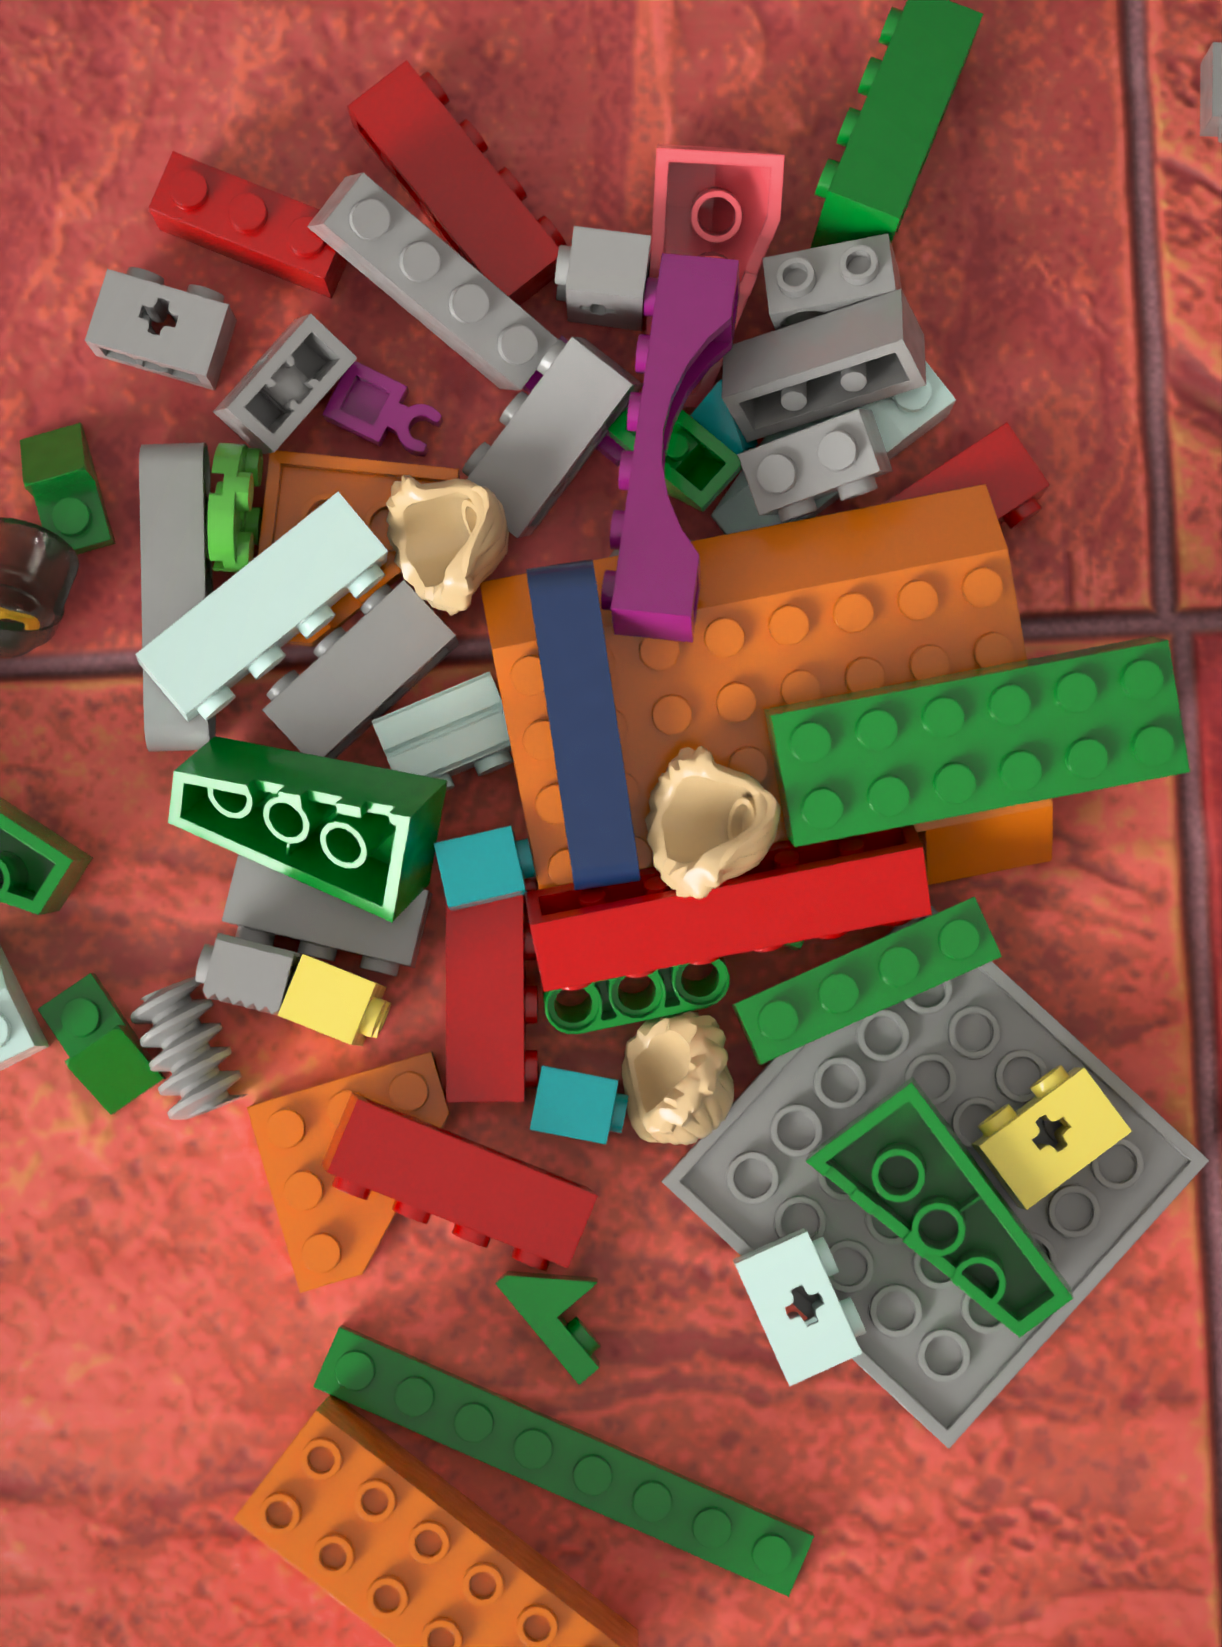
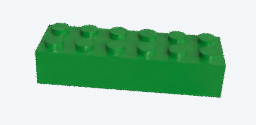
M1152 636L764 709L786 834L794 847L1190 772L1169 640Z

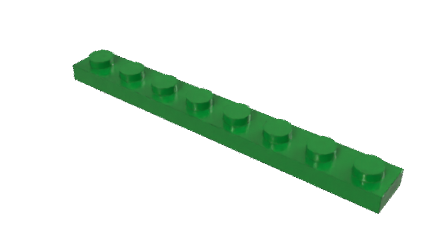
M343 1325L338 1328L313 1386L316 1389L787 1597L791 1593L814 1538L813 1532Z

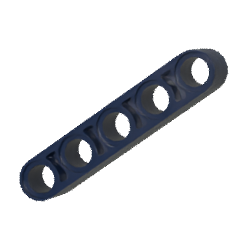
M593 560L526 569L575 891L640 881L636 843Z

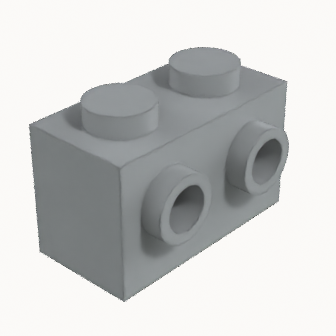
M865 409L853 410L738 454L759 516L778 514L781 523L817 511L815 500L838 492L841 501L873 491L878 488L875 478L893 471L872 410Z

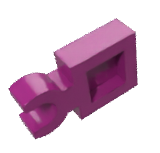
M357 361L342 375L322 414L326 421L379 447L382 446L390 431L398 435L401 445L407 452L422 457L426 456L428 452L427 444L413 438L410 435L411 428L419 421L429 422L439 428L443 422L441 414L429 405L415 404L410 407L403 405L409 393L406 385Z

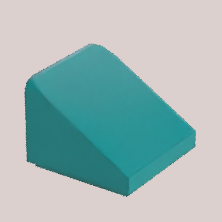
M721 379L693 411L691 416L738 455L755 448L758 442L757 440L747 442L722 399Z

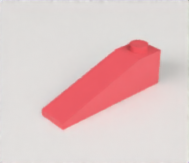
M657 144L649 277L658 278L662 253L739 260L740 294L735 324L736 329L747 299L756 282L763 262L762 258L765 257L780 222L785 155L720 147ZM647 316V335H650L652 316ZM723 357L707 371L690 393L683 407H698L708 395L722 366Z

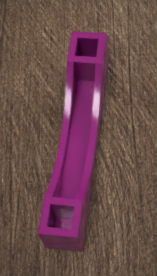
M662 253L658 278L647 277L644 295V316H652L653 318L650 335L639 334L635 361L636 373L644 374L642 393H630L627 413V431L636 432L633 451H622L619 466V490H628L625 511H613L610 529V549L619 550L616 571L605 570L601 592V609L611 611L614 635L693 643L701 586L700 556L683 532L668 498L665 482V458L673 426L688 396L707 371L732 349L740 294L739 260Z

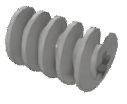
M195 977L182 980L144 996L140 999L144 1003L130 1015V1019L134 1024H153V1027L140 1038L141 1047L163 1049L148 1065L153 1072L172 1073L158 1088L162 1096H181L182 1098L167 1112L171 1120L190 1119L248 1095H229L227 1091L242 1076L239 1070L220 1071L218 1065L232 1053L230 1047H210L209 1041L223 1027L221 1023L200 1022L199 1018L214 1004L212 999H191L190 993L202 984L196 982Z

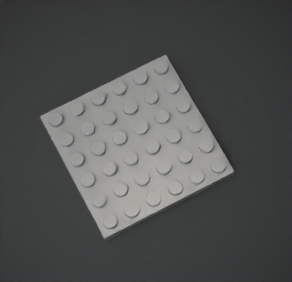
M931 906L932 915L939 913ZM932 915L913 918L910 922L904 925L895 926L887 935L892 934L898 930H901ZM991 961L774 1058L733 1102L725 1121L721 1122L720 1126L713 1130L710 1135L704 1139H699L661 1182L741 1256L802 1228L808 1231L812 1241L823 1236L839 1270V1273L828 1277L839 1301L851 1297L866 1330L865 1334L856 1337L862 1354L852 1359L949 1449L1209 1160ZM1062 1065L1066 1072H1069L1074 1067H1084L1132 1132L1028 1210L1019 1208L971 1145L983 1136L978 1125L1008 1103L1014 1111H1017L1033 1099L1035 1094L1030 1089V1086L1055 1067ZM911 1077L916 1080L1071 1287L1074 1299L1020 1338L957 1287L943 1272L907 1246L903 1239L875 1216L867 1213L850 1199V1196L826 1176L821 1175L805 1161L811 1151ZM1039 1118L1035 1123L1038 1125L1040 1132L1032 1141L1035 1145L1042 1143L1055 1147L1058 1142L1055 1139L1054 1132L1062 1125L1058 1120L1052 1122ZM802 1286L792 1289L791 1293L794 1299L792 1304L808 1319L814 1317L811 1305L820 1299L819 1293L808 1295Z

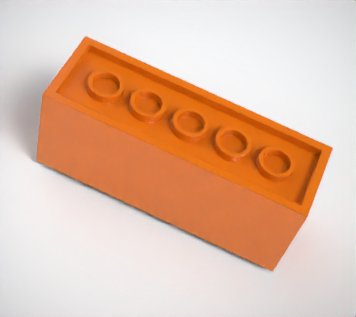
M329 1395L316 1409L233 1519L396 1647H639L638 1629L347 1403L332 1395Z

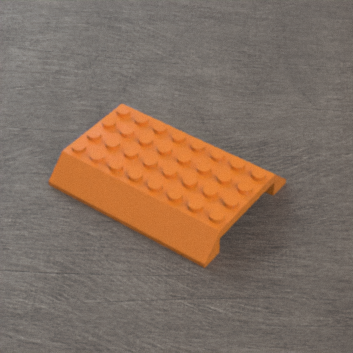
M986 484L690 541L700 556L701 573L693 643L614 635L612 613L610 610L601 609V592L605 570L616 571L618 555L593 560L639 870L654 867L653 851L647 842L648 830L645 818L650 813L649 799L651 791L659 782L658 778L667 771L669 763L678 756L681 749L689 747L696 751L697 747L703 746L712 753L715 763L743 772L758 780L765 790L772 793L781 807L776 839L773 843L786 841L789 839L786 834L764 709L1027 660L1008 548ZM527 573L483 581L480 583V589L539 889L574 883ZM1052 798L914 824L923 846L928 885L1052 861Z

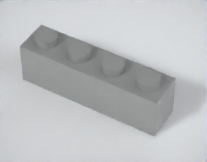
M363 172L346 176L307 226L499 389L521 390L537 370L545 354L558 341L553 334Z

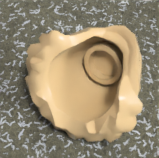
M403 475L402 481H395L391 486V497L386 502L389 509L386 519L389 524L387 537L390 545L396 551L394 562L401 569L404 580L414 586L416 594L422 600H427L433 608L447 611L450 616L454 615L459 611L466 610L471 605V596L476 592L480 583L494 572L508 552L509 531L503 505L491 490L479 486L470 480L450 479L442 482L420 484L410 475Z
M703 746L697 747L696 751L689 747L681 749L678 756L669 763L667 771L658 778L659 782L651 791L649 799L650 813L645 818L648 830L647 842L653 851L654 867L661 873V880L673 890L676 889V896L678 897L692 896L697 899L707 897L712 888L720 886L725 880L742 875L758 866L776 839L781 807L772 793L765 790L758 780L750 775L715 763L712 753Z
M688 1011L646 1020L638 1029L636 1036L627 1041L624 1053L625 1058L622 1063V1078L625 1095H629L627 1103L628 1116L631 1126L640 1139L650 1143L693 1144L698 1139H704L710 1135L713 1130L720 1126L721 1122L725 1121L729 1114L734 1098V1081L726 1065L728 1054L723 1048L726 1037L719 1028L717 1021L710 1015L699 1016L698 1012Z

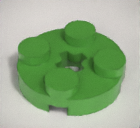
M219 443L216 448L211 473L224 474L223 482L218 481L215 493H209L208 553L210 561H215L212 568L214 571L238 572L253 560L254 545H259L263 509L262 507H252L254 486L260 487L262 480V449L248 448L246 444Z

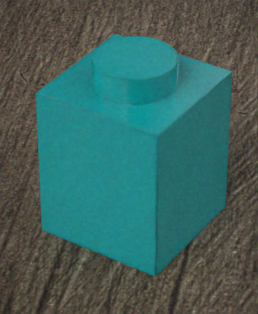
M511 826L434 843L446 901L451 911L525 895L524 892H527L525 879L536 876L529 840L526 838L516 841Z
M542 1066L530 1130L607 1144L609 1131L622 1133L629 1095L616 1093L619 1080Z

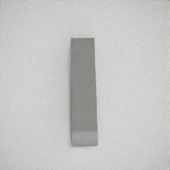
M206 443L142 444L140 447L142 648L213 592V569L208 553L207 534L211 474L209 452ZM143 669L144 733L149 752L199 750L216 736V715L209 720H205L199 713L188 722Z

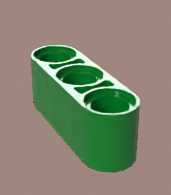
M720 957L712 962L714 965L712 972L701 980H689L682 976L684 969L690 963L657 969L647 975L651 979L649 986L638 993H627L619 988L620 982L626 976L592 982L587 987L582 988L588 992L587 998L575 1006H565L556 1000L557 994L563 989L544 992L542 986L545 1014L549 1023L558 1031L566 1034H581L703 1009L717 1004L725 996L729 988L730 974L724 957Z

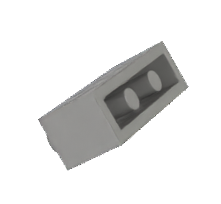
M902 289L735 343L732 349L723 356L722 399L747 442L926 386L924 333Z
M571 337L567 344L562 340H558L549 349L538 365L537 370L543 376L529 395L521 391L515 396L499 420L506 427L492 446L486 442L482 443L473 452L462 469V472L468 476L466 480L486 487L495 494L496 498L503 505L508 531L516 538L530 536L606 436L608 433L607 429L627 408L630 393L638 392L643 386V383L585 338Z
M405 580L394 589L385 584L375 591L360 608L365 615L347 632L342 627L332 631L314 649L313 653L318 657L315 662L300 675L295 670L288 672L268 691L266 696L271 702L262 711L301 753L336 759L373 725L372 720L385 714L459 645L456 635Z
M238 854L222 921L238 926L235 936L237 938L273 946L275 935L300 941L297 953L334 962L337 950L362 955L359 968L397 977L400 965L415 968L433 894L428 890H423L393 922H390Z

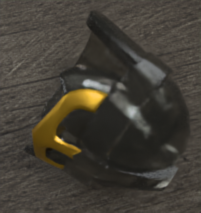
M0 517V659H10L29 653L38 646L47 643L55 635L63 618L65 603L78 572L79 561L74 549L52 531L28 521Z

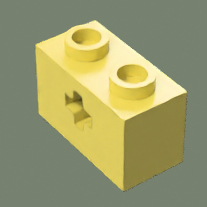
M302 954L278 1016L347 1044L363 1046L366 1036L378 1038L389 1013L391 1002L382 999L386 986Z
M1062 1065L1055 1067L1030 1086V1089L1035 1094L1033 1099L1017 1111H1014L1008 1103L978 1125L983 1136L971 1145L1019 1208L1028 1210L1132 1132L1084 1067H1074L1069 1072H1066ZM1039 1118L1052 1122L1058 1120L1062 1125L1054 1132L1055 1139L1058 1142L1055 1147L1042 1143L1035 1145L1032 1141L1040 1132L1038 1125L1035 1123Z

